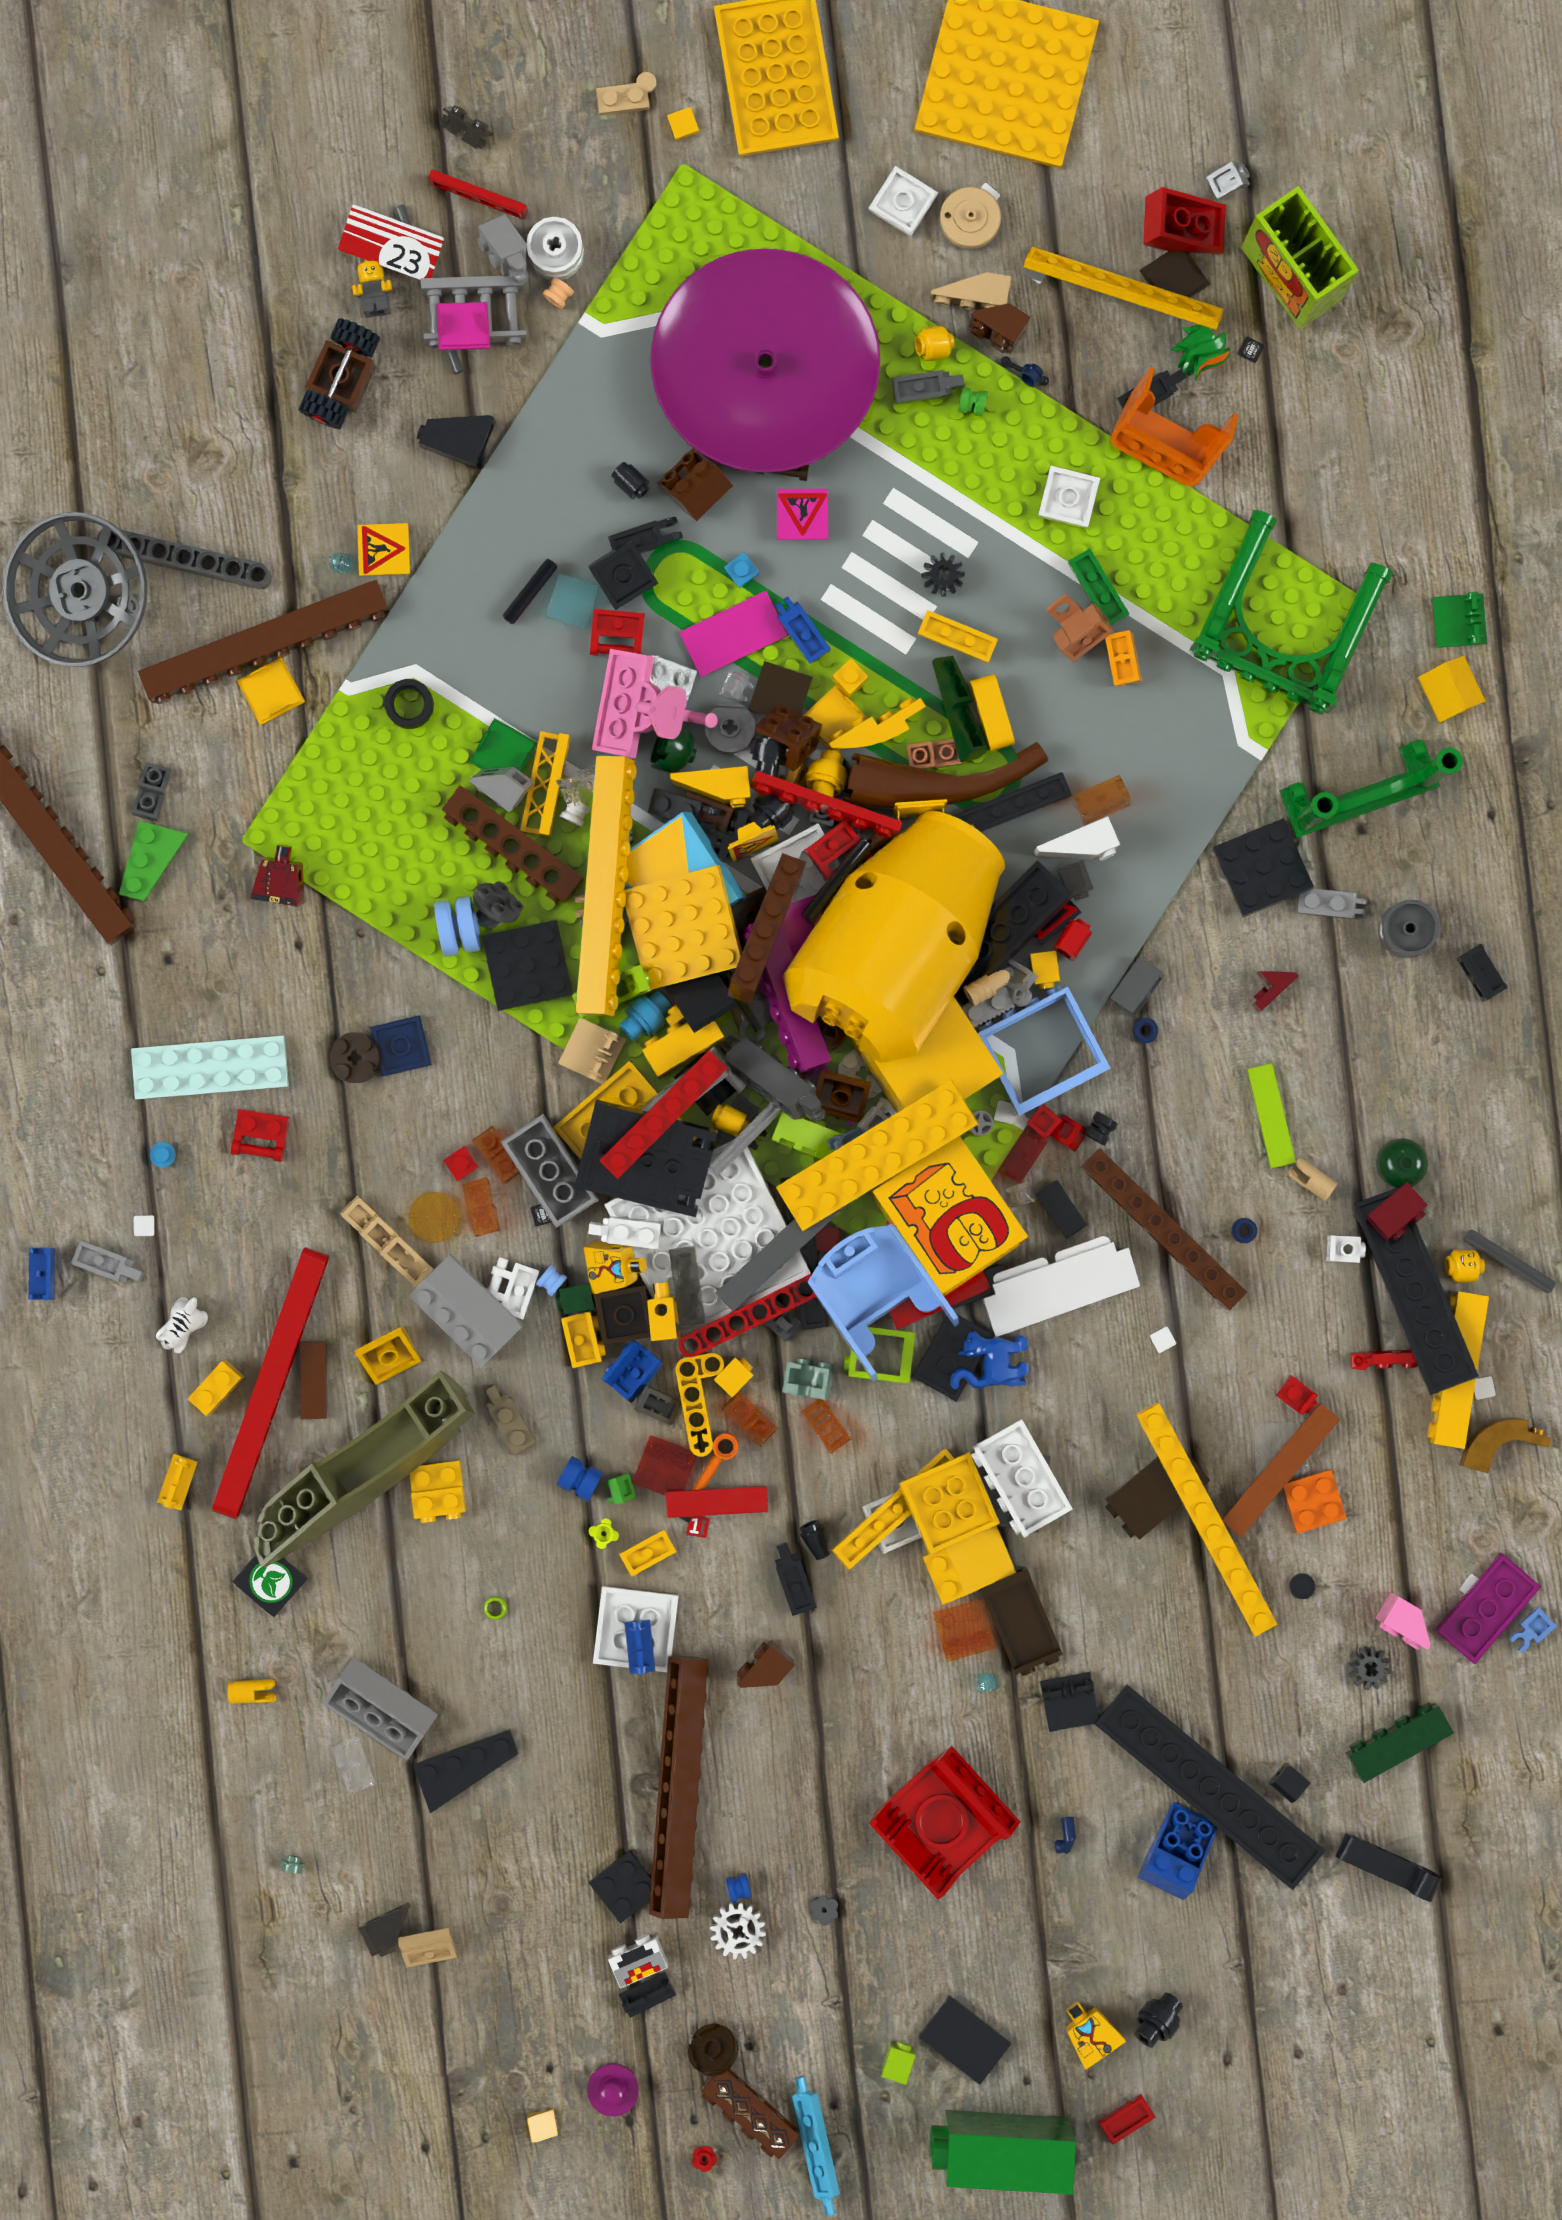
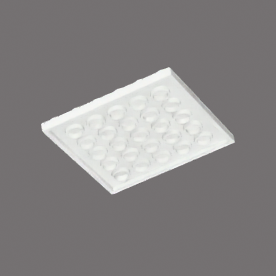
M731 1140V1141H729V1142H727V1143H725V1144H723V1145H721V1146H719V1147L713 1149V1153H712V1157H711L710 1163H711L733 1140ZM748 1146L721 1174L717 1175L710 1167L708 1168L701 1199H696L695 1205H698L696 1217L620 1198H614L604 1204L610 1217L662 1223L659 1249L632 1247L634 1258H644L646 1260V1271L640 1273L652 1299H654L653 1284L668 1282L670 1297H677L682 1336L734 1312L719 1298L716 1292L787 1226ZM679 1194L678 1200L685 1202L686 1196ZM801 1250L795 1253L736 1310L811 1274V1270ZM664 1304L660 1307V1313L663 1316L667 1313V1306Z

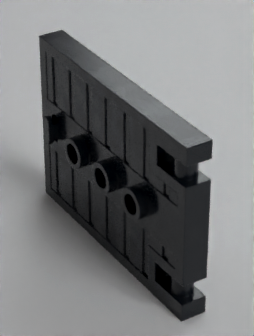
M596 1099L574 1187L696 1217L698 1205H695L696 1199H701L713 1153V1148L710 1147L711 1141L716 1142L718 1130L676 1120L617 1179L599 1160L647 1112ZM694 1136L701 1138L700 1144L692 1143ZM679 1194L686 1196L685 1202L678 1200Z

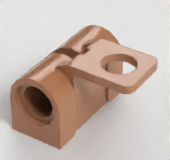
M1064 594L1047 607L1048 613L1062 626L1052 634L1060 651L1072 662H1075L1114 632L1103 612L1094 603L1083 610L1073 599ZM1069 604L1065 611L1056 612L1060 605Z

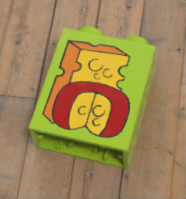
M1299 186L1255 216L1241 247L1299 330L1341 302L1359 272V269Z

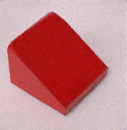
M1063 1114L1061 1116L1063 1121L1050 1136L1075 1152L1086 1137L1083 1133L1086 1128Z

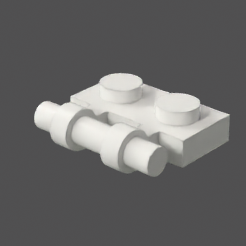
M499 1257L496 1266H493L491 1271L493 1276L489 1288L486 1289L497 1300L502 1301L501 1304L514 1317L524 1319L540 1271L519 1263H515L512 1272L505 1270L509 1260ZM502 1278L509 1279L505 1294L498 1292Z

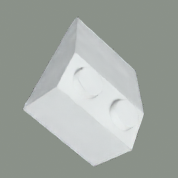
M1107 816L1037 846L1034 854L1036 857L1086 860L1099 858L1100 861L1114 856L1120 843Z

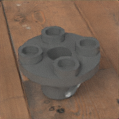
M483 883L478 885L473 892V901L479 909L476 913L478 923L487 929H494L501 923L515 922L524 908L523 904L508 891L509 889L504 883Z

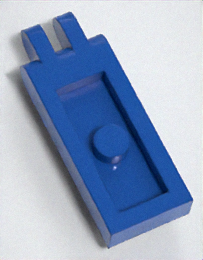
M787 596L783 600L788 609L785 610L780 602L775 604L780 612L777 618L811 665L831 651V648L798 602L793 604Z

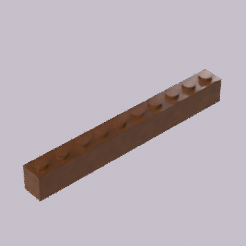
M373 580L141 669L138 673L148 699L152 703L163 704L170 701L171 696L177 693L181 695L189 694L195 691V687L204 684L209 686L219 681V677L227 674L229 677L236 676L242 673V669L250 665H252V668L262 666L267 663L266 659L274 656L276 659L285 657L290 654V650L297 647L300 649L309 648L314 645L313 641L321 638L324 640L332 639L338 636L337 632L344 629L353 631L362 626L361 623L367 620H371V622L379 621L385 618V614L390 611L378 581Z
M2 745L0 747L1 803L107 944L113 945L136 928L132 922L135 917L127 907L122 909L117 902L120 899L118 894L111 886L107 889L102 882L105 878L96 866L92 868L86 861L89 859L88 854L81 846L76 848L71 841L74 838L72 833L66 826L61 828L56 821L59 818L57 813L50 805L46 807L41 801L44 797L35 785L31 787L25 780L28 778L27 773L20 765L16 767L10 760L13 757L12 753L5 745Z
M668 1656L649 1915L661 1919L689 1918V1909L691 1907L692 1868L695 1855L694 1841L697 1829V1805L699 1803L698 1788L701 1777V1754L703 1751L702 1735L705 1725L704 1708L707 1699L706 1682L709 1673L708 1659L695 1656Z

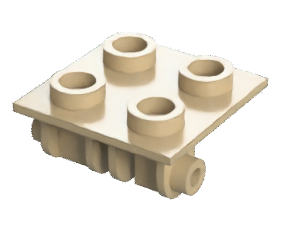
M579 1018L558 1064L603 1084L607 1081L626 1039L583 1018Z

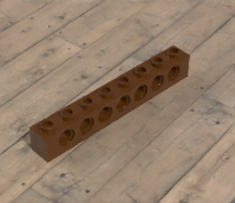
M1097 1149L1080 1167L1226 1310L1230 1311L1248 1293L1101 1149Z

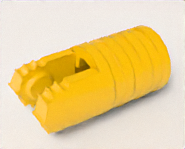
M275 1680L229 1681V1704L277 1701L276 1695L272 1692H256L273 1689Z

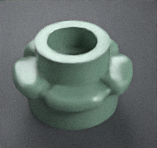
M286 1856V1860L280 1861L282 1864L281 1871L302 1874V1868L306 1865L301 1862V1857Z

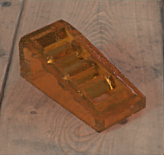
M817 1399L801 1411L830 1454L852 1439L825 1400ZM822 1406L824 1411L812 1419L810 1414ZM826 1415H829L831 1419L818 1427L816 1423ZM834 1423L836 1428L824 1436L822 1431ZM838 1432H841L843 1436L830 1444L828 1440Z

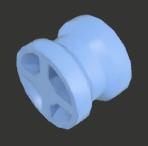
M551 1265L540 1277L536 1285L544 1287L552 1297L568 1277L556 1272V1267Z

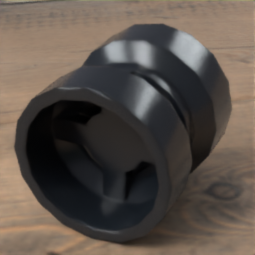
M1096 1111L1092 1117V1124L1087 1126L1083 1133L1105 1146L1109 1140L1108 1135L1111 1131H1115L1118 1123Z

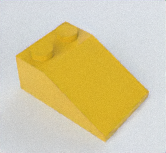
M747 766L670 774L672 785L719 803L731 805L732 808H744L746 803H751Z
M997 1525L931 1555L926 1552L923 1556L942 1605L1016 1573Z

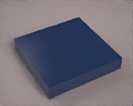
M420 1015L370 1027L373 1041L378 1043L382 1052V1064L380 1066L382 1077L432 1065Z

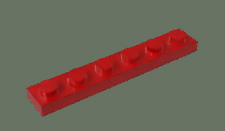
M757 771L752 777L750 787L755 788V791L759 794L766 796L772 794L780 797L779 799L782 802L794 804L795 802L803 805L807 811L814 813L820 811L828 814V817L833 820L852 822V825L858 829L865 830L869 828L884 838L895 837L901 829L902 821Z
M708 1050L599 1161L618 1179L728 1068Z

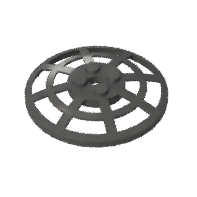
M66 512L52 515L39 521L18 540L6 564L3 579V599L10 624L18 638L28 649L51 663L63 666L84 667L110 659L131 641L145 613L147 578L139 552L121 529L95 515ZM87 521L99 524L103 528L99 540L85 536L70 537L64 522ZM55 526L60 541L48 547L39 559L25 553L28 546L38 535L48 528ZM112 532L128 546L137 566L126 570L119 556L108 546ZM75 544H86L95 547L90 561L78 559L74 548ZM64 549L67 562L60 565L57 569L46 564L55 553ZM104 554H107L114 562L119 573L110 576L105 574L100 567ZM21 562L33 568L30 581L31 600L16 604L15 579L17 568ZM44 574L51 578L50 595L39 598L40 576ZM140 576L141 599L137 616L134 618L126 612L129 601V580ZM79 583L83 584L85 592L81 597L75 594V587ZM122 583V599L120 607L109 601L110 587ZM53 605L62 615L56 627L48 620L42 608ZM34 610L41 625L52 634L44 647L38 644L28 633L19 614ZM105 610L113 615L114 618L104 629L97 632L94 618ZM72 620L85 622L87 636H74L65 632ZM120 621L131 628L118 645L108 652L100 654L99 640L110 634L119 625ZM60 640L73 644L89 643L90 658L70 659L58 656L52 652Z

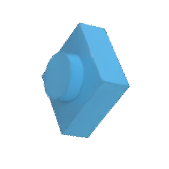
M744 552L724 567V570L739 589L760 574Z

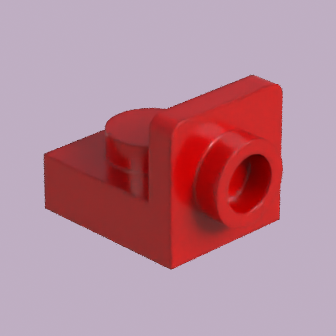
M1290 1375L1275 1395L1300 1415H1303L1305 1412L1309 1414L1318 1403L1315 1400L1318 1394L1311 1391L1292 1375Z

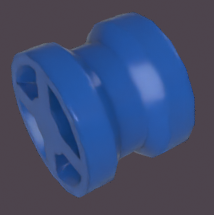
M746 1872L741 1873L737 1878H732L731 1876L726 1878L732 1903L737 1902L739 1898H752Z

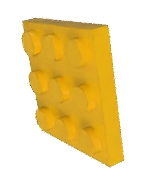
M970 1452L899 1482L924 1545L930 1555L1000 1524Z

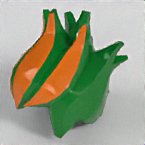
M1182 326V329L1188 335L1182 342L1175 344L1176 347L1171 350L1183 351L1178 364V368H1181L1184 364L1183 374H1186L1189 370L1188 375L1191 376L1194 373L1195 381H1199L1202 372L1221 367L1227 362L1231 348L1225 349L1226 332L1215 336L1206 326Z

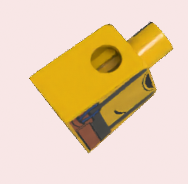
M668 1282L653 1284L654 1299L647 1301L651 1341L682 1338L677 1297H670ZM663 1304L667 1306V1313L664 1316L660 1313V1307Z

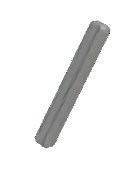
M770 1103L710 1163V1169L717 1175L721 1174L782 1111Z

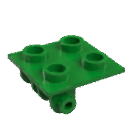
M1469 592L1467 595L1432 597L1436 648L1487 644L1483 593Z

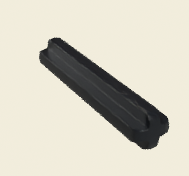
M547 558L504 612L503 618L508 623L513 625L556 571L557 565L552 560Z

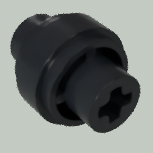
M763 735V738L756 737V740L752 742L750 754H753L752 760L758 761L755 773L760 771L778 778L780 766H786L787 757H785V752L788 746Z
M759 794L754 799L753 808L755 812L747 820L749 824L755 822L761 829L769 825H774L776 830L783 829L793 819L794 811L792 807L796 803L788 804L782 802L779 799L780 797L772 794L768 796Z
M1167 1992L1159 2000L1151 1999L1146 2001L1138 2012L1137 2020L1140 2026L1134 2032L1136 2038L1150 2048H1153L1158 2040L1166 2041L1171 2039L1179 2029L1180 2018L1178 2014L1183 2008L1182 2003L1175 1996Z

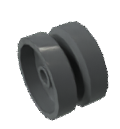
M1405 900L1393 905L1382 915L1378 925V936L1382 946L1390 954L1399 958H1413L1427 952L1436 943L1439 935V920L1435 911L1427 904L1418 900ZM1406 925H1411L1410 931L1413 933L1406 931Z

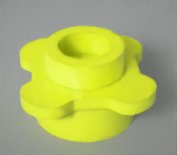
M608 1518L602 1519L599 1525L589 1528V1535L594 1537L597 1542L596 1546L600 1549H604L608 1543L617 1541L619 1538V1533L614 1531L611 1526L612 1522ZM602 1531L606 1532L605 1536H602Z

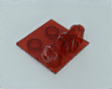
M650 1435L632 1483L665 1495V1491L684 1490L697 1456L689 1449Z

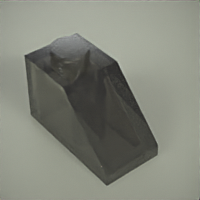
M408 1902L361 1924L359 1930L372 1957L377 1954L383 1957L394 1951L393 1947L398 1942L410 1909Z

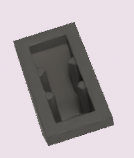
M646 1385L634 1409L671 1425L682 1402Z

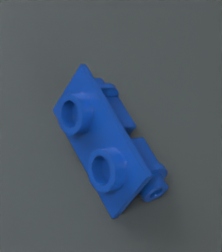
M650 1619L624 1622L630 1674H646L647 1672L655 1671Z

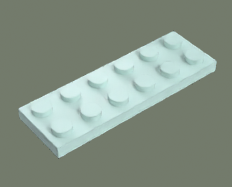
M285 1036L131 1048L136 1100L289 1087Z

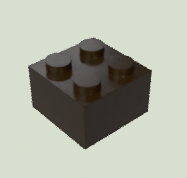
M646 1285L594 1294L603 1345L651 1337L647 1303L649 1299Z

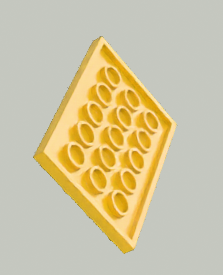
M746 0L714 6L739 157L839 141L816 0Z

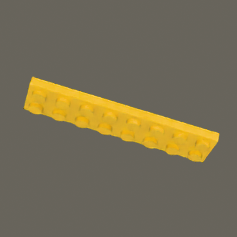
M951 1079L778 1185L776 1189L801 1230L804 1231L979 1123Z

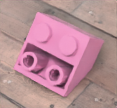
M1390 1592L1375 1618L1381 1622L1379 1627L1395 1637L1399 1633L1402 1634L1403 1638L1401 1640L1417 1650H1420L1421 1646L1428 1650L1431 1645L1421 1609Z

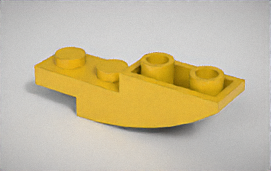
M910 697L899 704L901 708L899 711L892 714L890 710L878 717L877 719L880 722L878 724L872 716L866 719L863 715L851 722L853 728L845 733L840 729L829 736L831 741L826 745L828 749H855L884 742L909 730L910 728L905 719L926 706L921 698L914 701Z

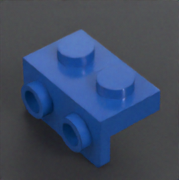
M632 1340L631 1343L622 1349L618 1359L607 1367L602 1380L632 1403L664 1363L642 1344Z

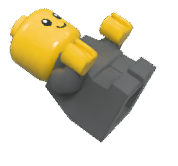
M364 260L363 263L358 265L357 270L361 284H358V286L352 285L353 296L361 298L362 309L366 318L389 315L391 312L387 294L392 292L391 280L384 282L383 266L379 265L377 261Z

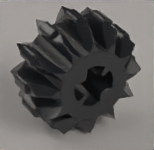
M945 553L940 554V561L932 555L930 557L932 564L924 563L923 567L929 572H923L921 578L929 579L924 583L925 588L934 586L931 594L935 595L938 589H940L941 596L946 597V589L951 594H955L956 589L954 585L962 587L963 582L958 578L964 577L965 572L957 571L962 567V562L952 564L955 559L954 555H951L948 561L945 560ZM939 570H943V573L945 570L949 572L947 580H943V577L941 580L938 578Z

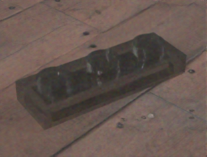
M689 1246L669 1249L679 1326L705 1323L696 1247Z

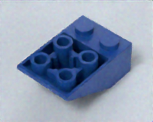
M1172 1802L1146 1854L1138 1878L1181 1900H1185L1195 1888L1218 1827L1207 1818Z

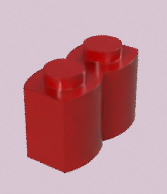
M1080 918L1076 921L1071 920L1056 941L1053 949L1071 961L1076 960L1093 934L1089 930L1091 926Z

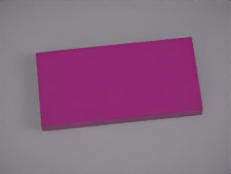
M1500 1553L1442 1620L1435 1631L1475 1665L1541 1586L1503 1553Z

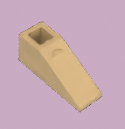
M985 272L931 290L930 300H934L935 304L941 306H949L950 303L958 304L960 308L965 310H975V307L984 309L1007 304L1011 276Z

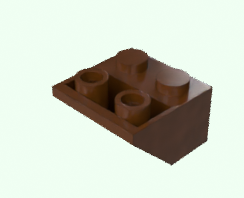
M1010 303L974 310L970 317L969 328L972 329L971 333L979 339L983 340L986 338L993 342L992 346L999 352L1005 353L1007 351L1012 354L1027 331L1031 317Z
M694 448L686 453L657 482L659 487L695 521H698L733 487L719 467Z
M772 1640L768 1644L763 1642L754 1652L755 1659L750 1664L746 1661L738 1670L737 1677L739 1678L737 1685L740 1688L776 1686L795 1666L794 1659Z

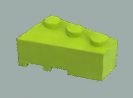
M782 1112L772 1141L822 1159L835 1151V1148L830 1150L827 1140L849 1131L837 1127L836 1131L826 1128L828 1123L823 1121L815 1122L812 1120L811 1122L803 1118L793 1120Z

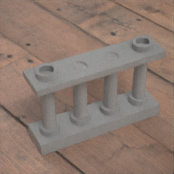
M510 275L421 278V295H426L429 298L431 333L424 334V345H429L433 349H439L436 303H440L439 298L442 295L452 294V297H455V303H465L467 294H477L480 296V302L488 303L490 343H506L508 346H517L521 342H526V330H518L516 295L518 292H523V283L518 284L514 282ZM493 293H503L506 296L508 331H492L490 296Z

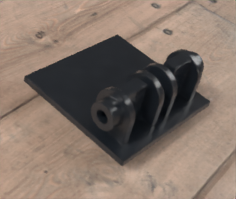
M1090 1672L1040 1681L1049 1732L1094 1724L1099 1718Z

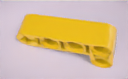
M715 1352L699 1354L695 1357H684L676 1365V1376L689 1445L692 1453L699 1457L708 1455L713 1448V1438L701 1378L718 1375L723 1370V1357ZM709 1357H716L719 1360L720 1367L718 1370L709 1371L706 1368L705 1362ZM683 1362H691L694 1365L695 1371L692 1375L685 1376L681 1373L680 1366ZM687 1388H697L699 1398L695 1401H689L685 1397ZM699 1412L703 1415L704 1423L701 1426H694L690 1423V1415L692 1413ZM706 1428L707 1433H702V1438L704 1442L708 1441L709 1445L705 1447V1451H700L699 1447L695 1448L694 1444L698 1443V1435L692 1436L691 1431H701Z

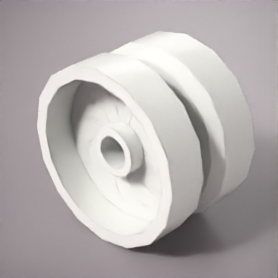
M560 217L544 218L536 223L529 232L526 243L530 263L537 274L548 280H552L553 277L564 280L578 271L583 262L584 249L580 232L573 223Z

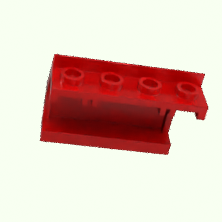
M952 1745L920 1769L874 1813L875 1816L869 1822L874 1830L938 1900L945 1896L957 1878L984 1852L1001 1838L1003 1840L1009 1838L1021 1823Z

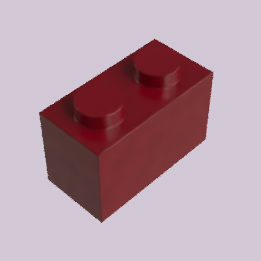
M1407 1182L1368 1215L1367 1220L1386 1242L1392 1238L1396 1241L1407 1232L1405 1227L1410 1222L1416 1224L1426 1216L1424 1211L1428 1205Z

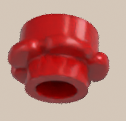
M702 2146L693 2151L692 2164L696 2169L707 2172L712 2169V2166L716 2165L717 2155L714 2154V2150L711 2147ZM702 2157H706L707 2160L703 2161Z

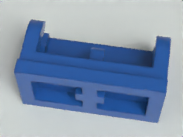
M29 1248L28 1300H55L56 1248Z

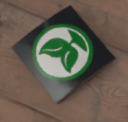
M255 1555L235 1577L233 1583L267 1613L275 1617L308 1578L288 1562L286 1557L262 1568L257 1555Z

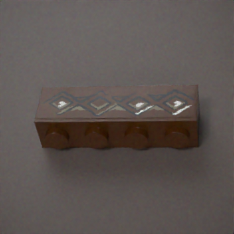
M731 2069L721 2075L710 2076L703 2083V2098L712 2106L717 2104L723 2109L722 2114L727 2120L732 2123L736 2121L743 2127L741 2131L749 2139L753 2140L755 2138L762 2144L760 2146L761 2149L768 2156L773 2157L775 2155L780 2159L799 2138V2129Z

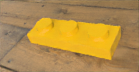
M927 610L917 634L987 664L998 641L995 637Z

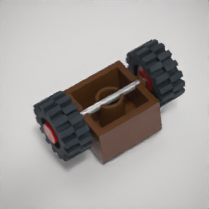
M338 318L330 336L331 340L335 341L338 345L327 340L325 341L305 386L308 391H306L298 409L299 412L310 417V419L338 430L341 429L348 411L356 413L376 368L373 360L367 357H373L380 341V336L373 333L370 329H366L362 325L360 326L343 318Z

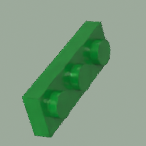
M1090 548L1068 561V565L1091 603L1099 607L1110 625L1115 624L1130 614Z

